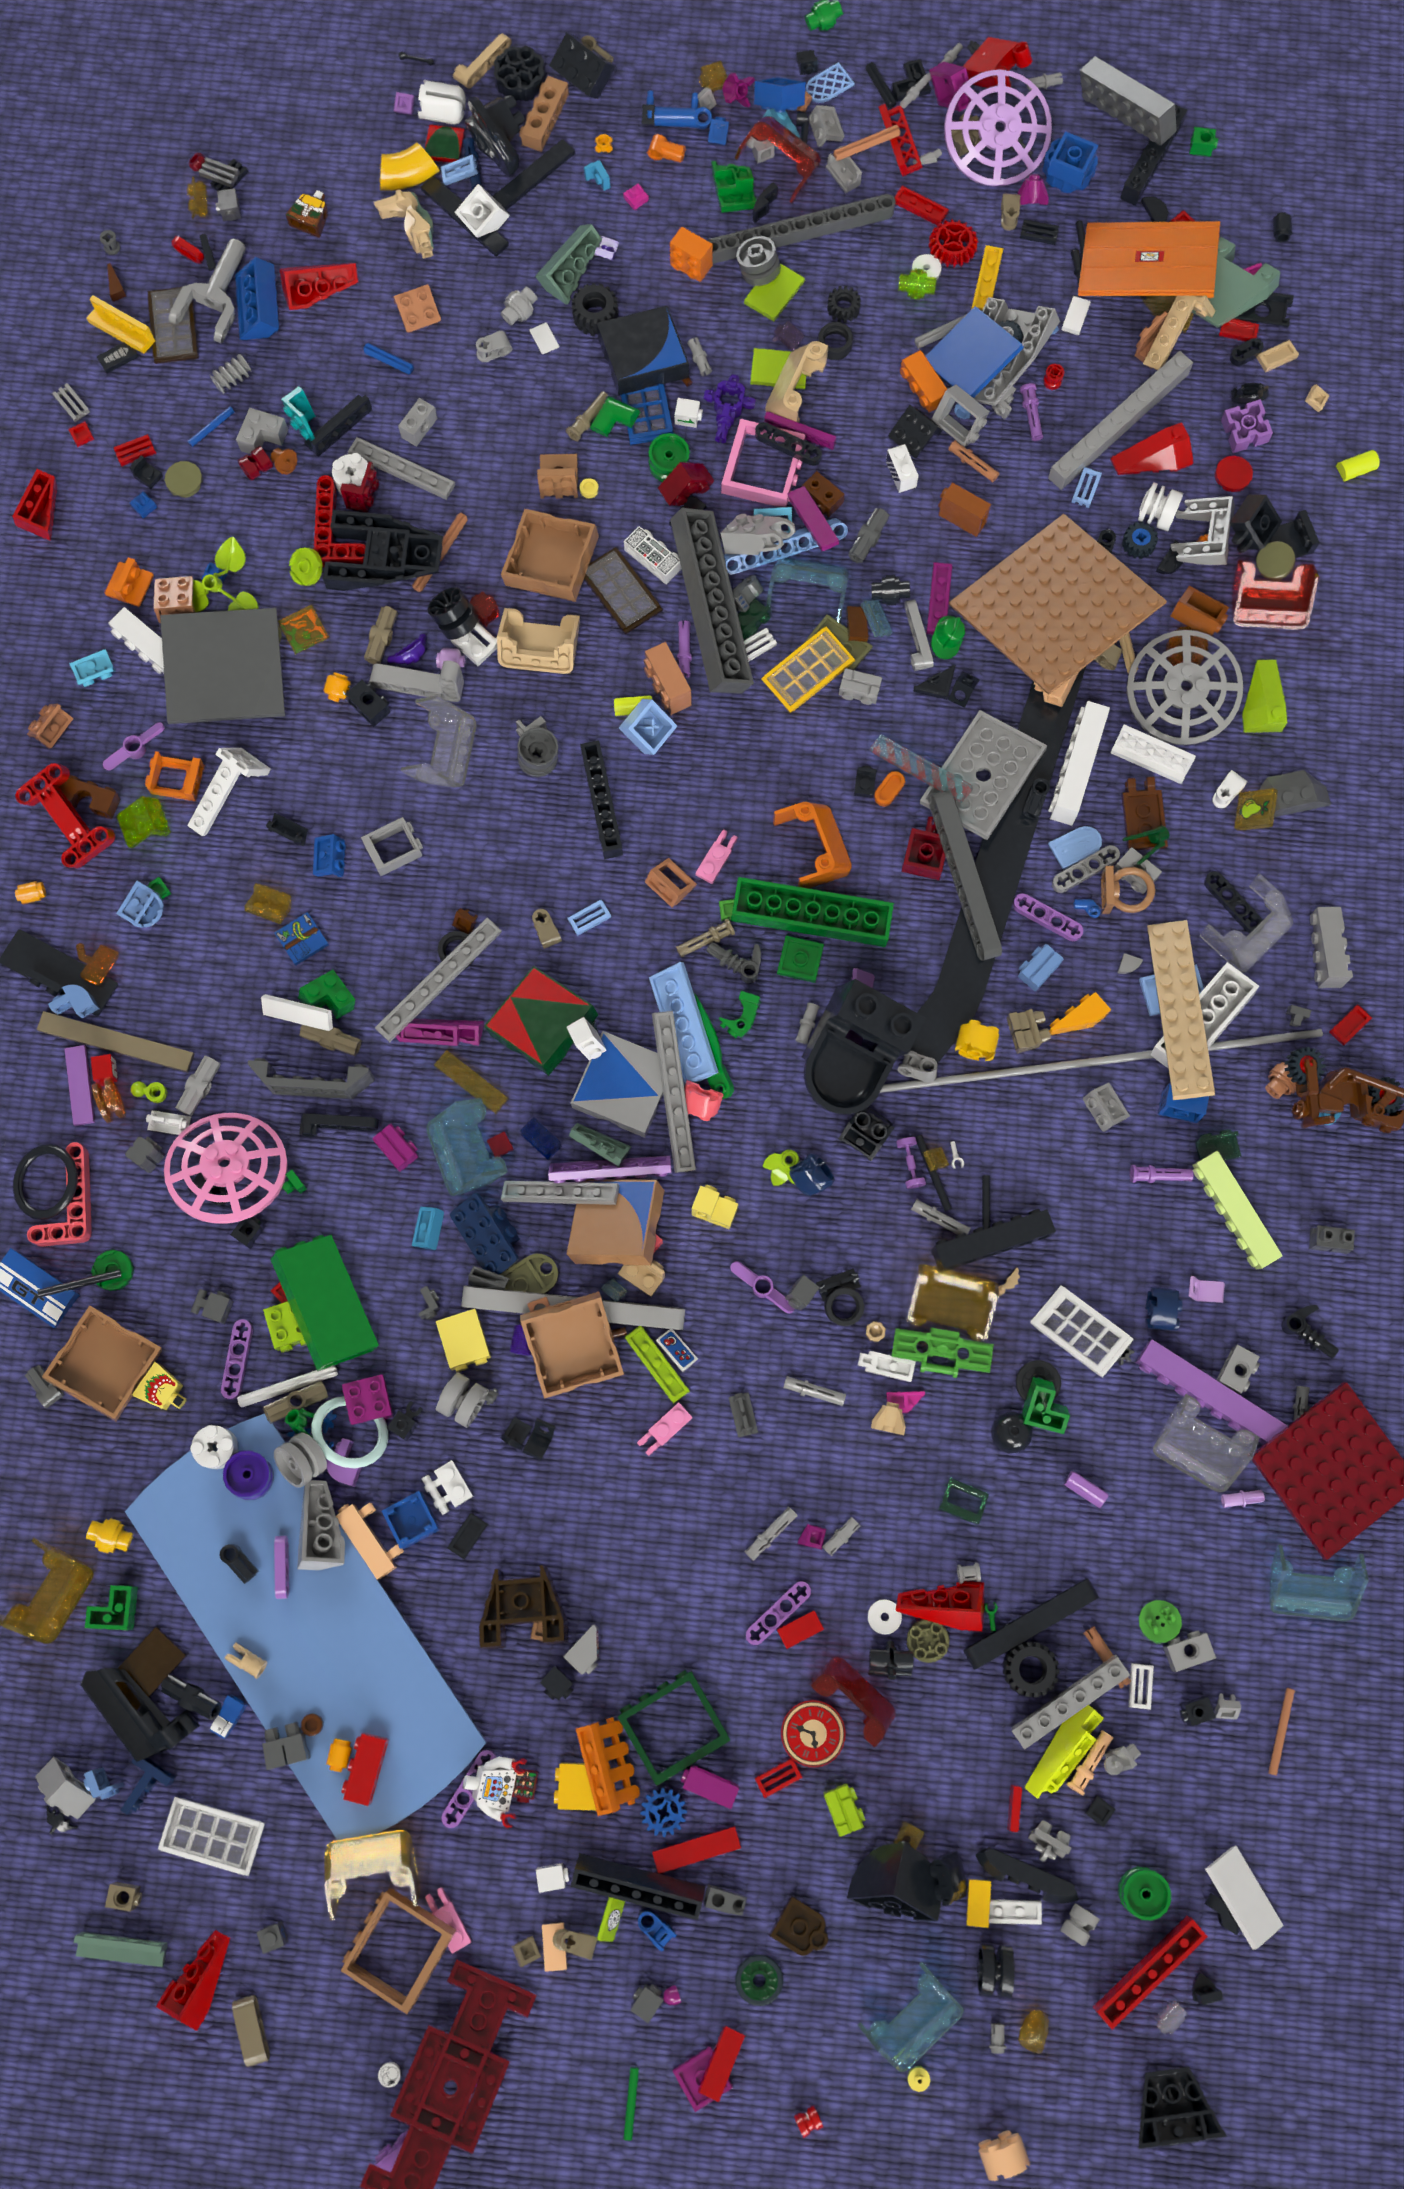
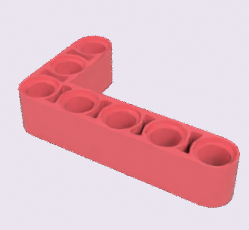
M78 1142L70 1143L66 1147V1151L72 1156L76 1168L82 1170L78 1176L76 1190L82 1188V1193L78 1197L74 1195L68 1205L67 1222L35 1225L29 1228L27 1238L37 1246L45 1247L84 1243L91 1237L89 1152ZM77 1149H81L80 1155L74 1157V1152ZM66 1169V1187H67L68 1173H67V1169ZM79 1208H83V1213L76 1217V1211ZM83 1228V1234L77 1237V1230ZM59 1230H63L62 1237L56 1239V1233ZM42 1231V1238L36 1241L37 1233Z

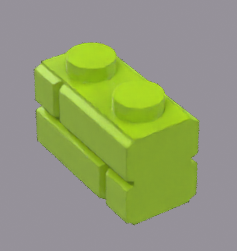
M844 1784L823 1793L839 1837L864 1827L862 1822L866 1820L862 1809L856 1808L854 1801L858 1799L853 1787L849 1788L848 1784Z

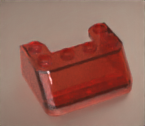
M1237 561L1232 587V618L1237 626L1301 630L1308 626L1319 581V575L1314 564H1300L1294 569L1291 581L1254 579L1255 565L1251 561Z

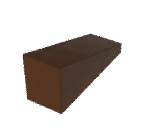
M108 263L110 297L115 302L126 297V294L111 263Z

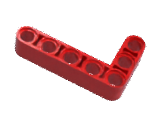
M327 475L321 476L317 480L314 550L320 555L323 568L325 567V561L363 565L364 556H358L365 554L366 545L360 543H335L330 526L332 512L336 510L337 491L332 477Z

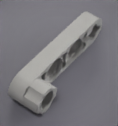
M915 599L905 601V611L917 649V653L910 655L912 668L914 671L932 668L933 658Z

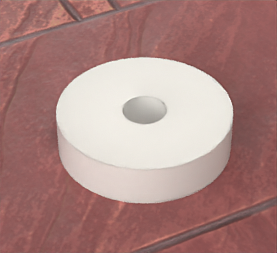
M923 254L914 260L912 275L916 281L922 284H931L939 278L941 263L933 255Z
M879 1600L871 1605L867 1618L870 1627L875 1632L890 1634L899 1628L902 1614L896 1612V1604L894 1602ZM882 1613L888 1614L887 1621L881 1619Z

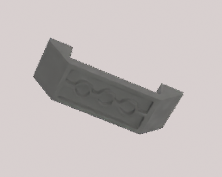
M254 1058V1061L248 1060L250 1068L272 1094L353 1099L372 1084L375 1078L370 1069L366 1068V1065L355 1064L354 1067H348L347 1082L343 1079L325 1081L324 1078L319 1077L305 1080L301 1076H293L292 1079H288L282 1075H275L276 1071L266 1059Z

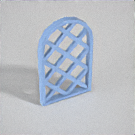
M838 62L811 78L806 85V92L813 94L812 101L824 103L853 87L854 82ZM828 74H835L834 79L828 78ZM837 75L843 76V81L836 80ZM818 79L825 80L824 85L817 84ZM827 81L833 82V86H826ZM835 82L841 83V88L835 87ZM814 86V91L808 90V87ZM816 87L823 88L822 93L816 92ZM825 89H831V94L824 93ZM821 95V99L814 98V96Z

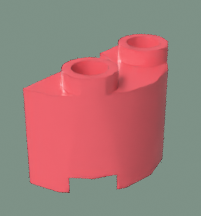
M686 1080L684 1091L688 1114L698 1116L703 1121H710L711 1117L718 1113L724 1094L712 1089L704 1090L699 1084Z

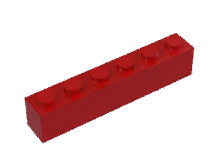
M1186 1916L1092 2008L1113 2030L1208 1936L1192 1918Z

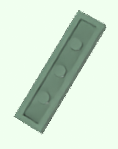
M81 1932L74 1937V1943H78L76 1952L78 1957L163 1967L165 1963L167 1942Z

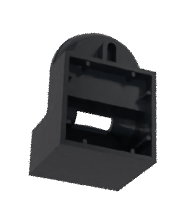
M857 979L837 987L801 1057L806 1060L804 1081L811 1098L821 1108L835 1114L857 1113L870 1106L878 1097L896 1059L909 1054L926 1018ZM853 1030L864 1039L876 1043L877 1045L873 1052L845 1038L848 1031Z

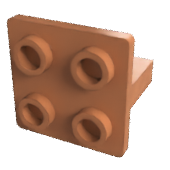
M58 703L45 705L39 712L41 715L39 719L32 721L28 727L30 731L27 735L36 738L49 749L53 747L74 719L63 711Z

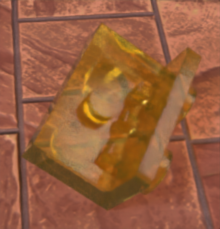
M255 883L253 886L254 893L246 903L245 911L281 924L291 910V896L265 885Z

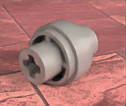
M525 287L521 292L517 290L512 291L505 298V308L500 313L502 318L511 326L517 320L520 322L526 321L533 314L534 308L532 304L537 300V297L528 287Z

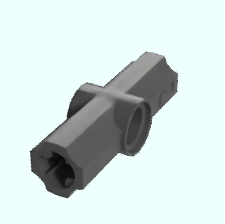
M876 508L868 522L861 527L857 540L848 553L852 561L863 563L870 549L876 546L881 536V531L889 520L890 515L885 510Z

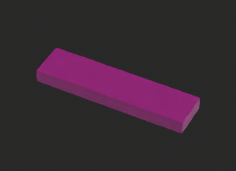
M766 412L764 417L765 423L777 428L805 434V440L834 450L836 436L771 412Z
M805 486L787 493L788 499L821 551L823 552L838 545L839 540Z
M933 563L926 634L933 635L938 621L948 615L952 564Z

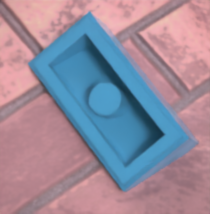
M420 1207L412 1246L430 1250L437 1249L444 1217L443 1210L433 1207Z

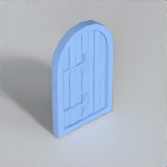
M1083 826L1049 842L1048 845L1064 870L1098 852L1102 845V838L1096 829Z

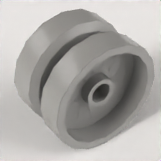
M304 1432L296 1434L289 1442L283 1443L274 1451L275 1463L280 1473L295 1487H303L310 1482L312 1477H317L327 1469L326 1458L321 1447L310 1435Z

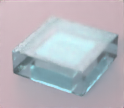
M614 1279L609 1280L601 1288L602 1291L616 1302L628 1292Z

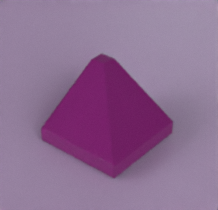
M807 1524L798 1540V1544L822 1550L826 1529Z

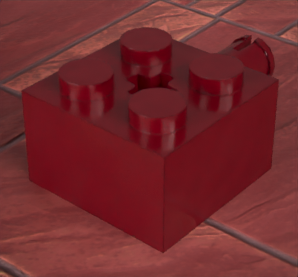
M933 817L927 818L925 831L911 829L901 872L940 880L946 856L939 835L936 834L935 822L932 825Z

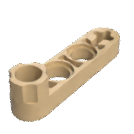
M501 33L468 67L459 64L455 69L453 78L466 88H472L494 65L496 57L501 55L506 48L510 47L511 39Z

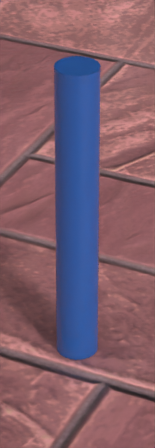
M229 406L187 441L189 445L193 447L230 417L234 413L233 409Z

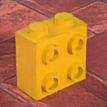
M560 1763L559 1768L555 1769V1781H559V1788L554 1791V1804H558V1809L596 1810L585 1764Z

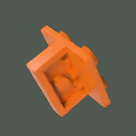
M128 557L126 563H118L106 588L105 595L140 607L154 575L152 572L140 569L136 560Z

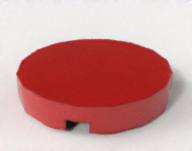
M1234 455L1222 459L1218 463L1214 475L1218 485L1220 484L1225 491L1240 492L1250 484L1253 470L1247 460Z

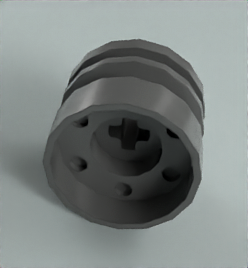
M540 727L530 728L521 735L517 745V758L522 771L533 777H544L550 774L555 769L558 761V742L556 737L549 730Z

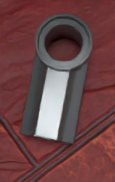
M38 1365L27 1371L24 1376L36 1391V1397L39 1402L47 1409L61 1399L64 1393L61 1389L43 1379L42 1376L45 1370L41 1365Z

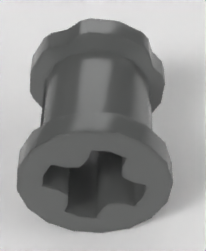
M111 230L103 231L99 238L104 245L105 252L109 255H116L121 247L119 242L116 241L115 233Z

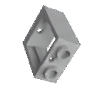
M954 385L945 391L931 420L965 447L977 441L980 436V429L987 423L986 418L989 411L958 385ZM955 401L976 418L970 432L949 415Z
M403 817L361 837L380 876L422 857L420 851L423 849L422 844L418 838L414 839L412 835L414 829L410 822H405ZM404 830L414 850L383 864L374 844Z

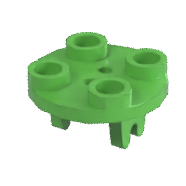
M1154 1600L1142 1608L1139 1615V1627L1149 1640L1156 1644L1167 1643L1173 1640L1180 1632L1182 1626L1181 1616L1178 1609L1171 1603L1164 1600Z

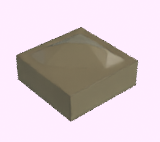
M529 1936L511 1946L520 1967L541 1957L533 1936Z

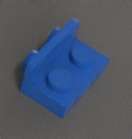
M334 834L315 838L313 875L317 877L331 874L338 877L344 876L346 849L344 839Z

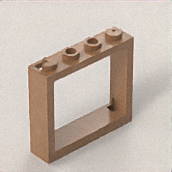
M390 1888L386 1892L382 1891L379 1898H377L375 1903L378 1906L374 1912L371 1911L366 1917L364 1923L367 1925L363 1932L360 1930L353 1940V1943L356 1945L352 1951L348 1950L342 1962L345 1964L341 1971L405 2014H408L414 2007L457 1930ZM390 1901L442 1934L407 1997L356 1964Z

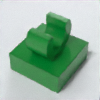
M293 1170L285 1174L289 1181L285 1182L282 1188L287 1194H290L295 1189L300 1194L307 1190Z

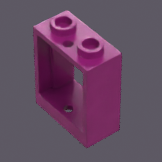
M942 62L929 69L938 105L948 108L954 95L969 80L966 67ZM963 93L954 110L962 111L966 109L972 100Z
M691 1765L690 1769L685 1768L681 1778V1782L684 1783V1789L729 1809L732 1808L739 1791L738 1784L695 1765Z

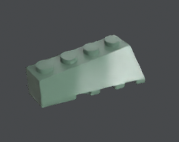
M580 225L535 275L548 293L566 305L571 299L572 292L576 290L581 275H584L587 269L586 265L592 259L596 247L599 246L602 240L593 225Z

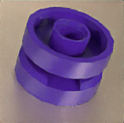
M241 1451L234 1454L226 1462L223 1469V1481L226 1488L238 1498L256 1500L263 1497L270 1490L274 1481V1472L271 1464L259 1453ZM250 1471L251 1476L246 1479L245 1475Z

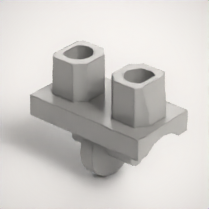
M1134 1744L1109 1750L1104 1754L1106 1757L1104 1768L1110 1775H1118L1122 1771L1133 1769L1137 1765L1134 1760L1141 1753Z
M1044 1820L1030 1832L1028 1839L1037 1843L1035 1850L1041 1853L1039 1857L1041 1861L1044 1862L1047 1857L1055 1860L1056 1856L1064 1858L1071 1850V1847L1068 1846L1071 1836L1062 1831L1057 1833L1056 1838L1050 1836L1049 1833L1052 1826Z

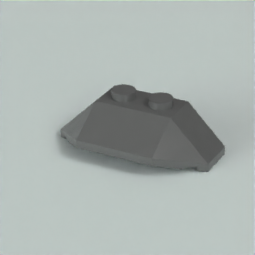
M1305 770L1266 778L1254 800L1262 808L1265 801H1270L1266 806L1269 810L1267 812L1264 810L1263 816L1259 812L1254 814L1256 821L1330 806L1331 802L1326 786Z

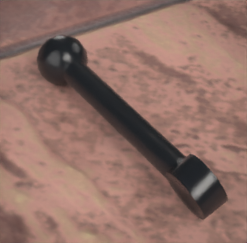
M400 52L398 54L400 60H404L406 58L415 61L425 62L430 66L434 64V60L432 58L424 59L420 57L405 55V52Z

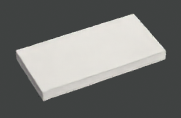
M1237 1846L1228 1849L1205 1869L1253 1950L1258 1949L1284 1926Z

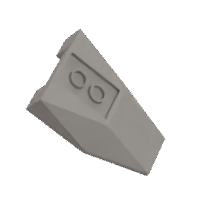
M988 297L982 312L998 325H1000L1001 321L1006 323V320L1018 323L1024 335L1022 341L1024 348L974 397L977 402L996 406L1034 361L1060 322L1054 308L1038 306L1035 313L1008 309L1005 300Z

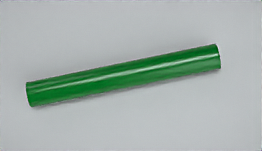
M630 2067L623 2137L624 2140L631 2141L633 2137L639 2075L638 2067Z

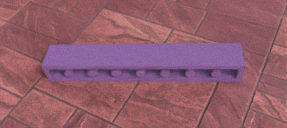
M1153 1339L1146 1344L1136 1361L1142 1371L1148 1374L1150 1372L1157 1376V1380L1165 1385H1172L1175 1387V1392L1184 1397L1186 1395L1193 1399L1192 1402L1195 1405L1211 1410V1415L1218 1419H1225L1229 1422L1228 1425L1231 1428L1247 1433L1246 1437L1254 1442L1259 1441L1265 1445L1287 1427L1280 1420Z

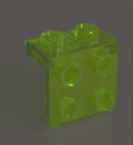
M141 796L117 815L120 828L129 848H134L152 834L167 836L171 833L159 799Z

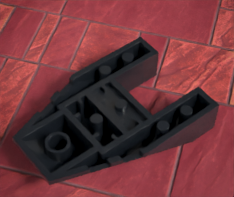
M333 510L330 527L334 538L366 541L363 565L325 561L323 581L326 589L347 591L439 573L443 536L423 528L419 529L406 521H399L388 514Z

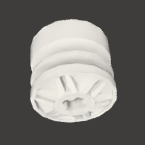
M1153 482L1140 506L1138 521L1143 522L1145 514L1150 515L1148 524L1152 522L1154 517L1158 518L1156 528L1168 532L1184 493L1172 489L1166 497L1164 496L1165 486L1162 485L1160 492L1156 493L1155 490L1158 484Z

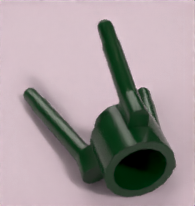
M1159 826L1122 839L1123 841L1148 836L1151 843L1157 844L1137 862V865L1142 864L1159 848L1165 846L1164 841L1169 839V831L1165 826Z

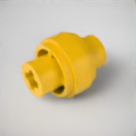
M112 1518L110 1520L105 1519L103 1523L93 1520L87 1531L86 1539L95 1541V1548L107 1554L110 1552L114 1553L116 1549L127 1552L133 1538V1533L124 1531L125 1525L121 1524V1521Z

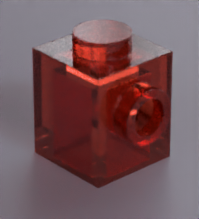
M482 591L479 595H474L469 603L474 607L479 615V620L485 626L500 615L497 603L491 595L487 596Z

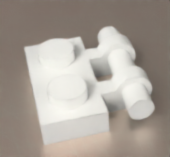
M452 1460L434 1471L438 1478L435 1481H432L429 1475L422 1478L425 1484L424 1489L427 1493H430L434 1500L435 1508L439 1509L442 1515L449 1512L446 1503L451 1501L456 1508L474 1497ZM440 1485L443 1486L447 1493L444 1497H441L437 1490V1487Z

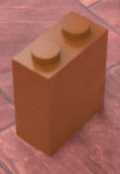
M952 482L949 488L945 487L941 493L940 498L942 499L938 505L940 508L939 516L977 537L987 523L991 504Z

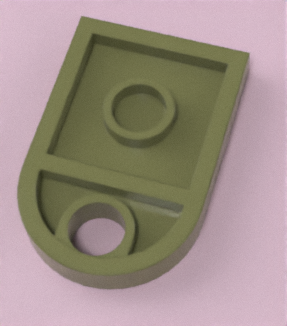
M532 1254L500 1275L509 1278L505 1290L546 1294L557 1283L558 1268L555 1262L547 1255ZM545 1263L552 1265V1271L549 1274L541 1272V1266Z

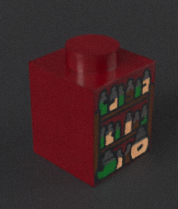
M527 1770L523 1774L516 1773L512 1797H517L516 1801L529 1803L530 1799H535L539 1771Z

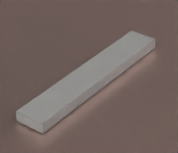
M356 437L348 450V454L358 453L367 463L373 462L374 467L447 500L455 486L454 481Z
M504 1181L501 1200L503 1202L616 1205L620 1186L618 1183Z

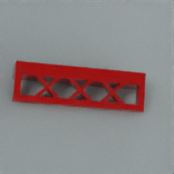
M885 104L879 106L886 129L898 125L899 128L906 130L903 137L897 136L890 139L902 177L923 168L901 105L891 110H887ZM900 112L901 117L898 122L892 121L890 117ZM904 143L911 145L908 152L901 150ZM909 158L916 159L917 163L907 168L906 163Z

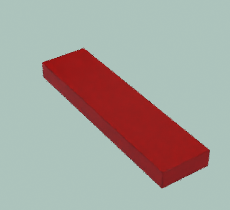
M733 1826L655 1850L652 1853L657 1872L660 1874L741 1849L736 1827Z

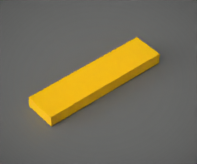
M985 246L971 310L976 306L982 311L988 297L993 298L1003 248Z

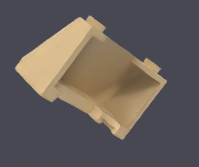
M814 341L790 353L766 403V412L768 411L795 422H800L798 412L802 398L794 389L801 374L811 377L815 371L819 370L823 373L827 364L828 345Z
M504 608L497 635L499 664L513 669L560 674L570 673L573 670L580 616L566 615L561 619L560 626L526 623L523 621V614L520 611Z

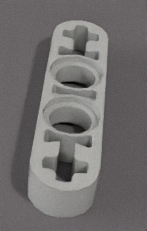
M1112 845L1106 846L1054 877L1052 888L1058 893H1064L1103 871L1105 866H1112L1119 859V849ZM1108 852H1109L1110 854H1111V853H1114V854H1115V855L1113 856V859H1112V857H1108V858H1106L1105 861L1103 862V858L1106 857V855H1107ZM1089 861H1097L1099 868L1092 869L1089 866ZM1076 869L1081 870L1083 877L1075 878L1072 871ZM1067 877H1069V880L1065 882L1064 887L1062 885H1057L1059 880L1062 882L1066 880Z

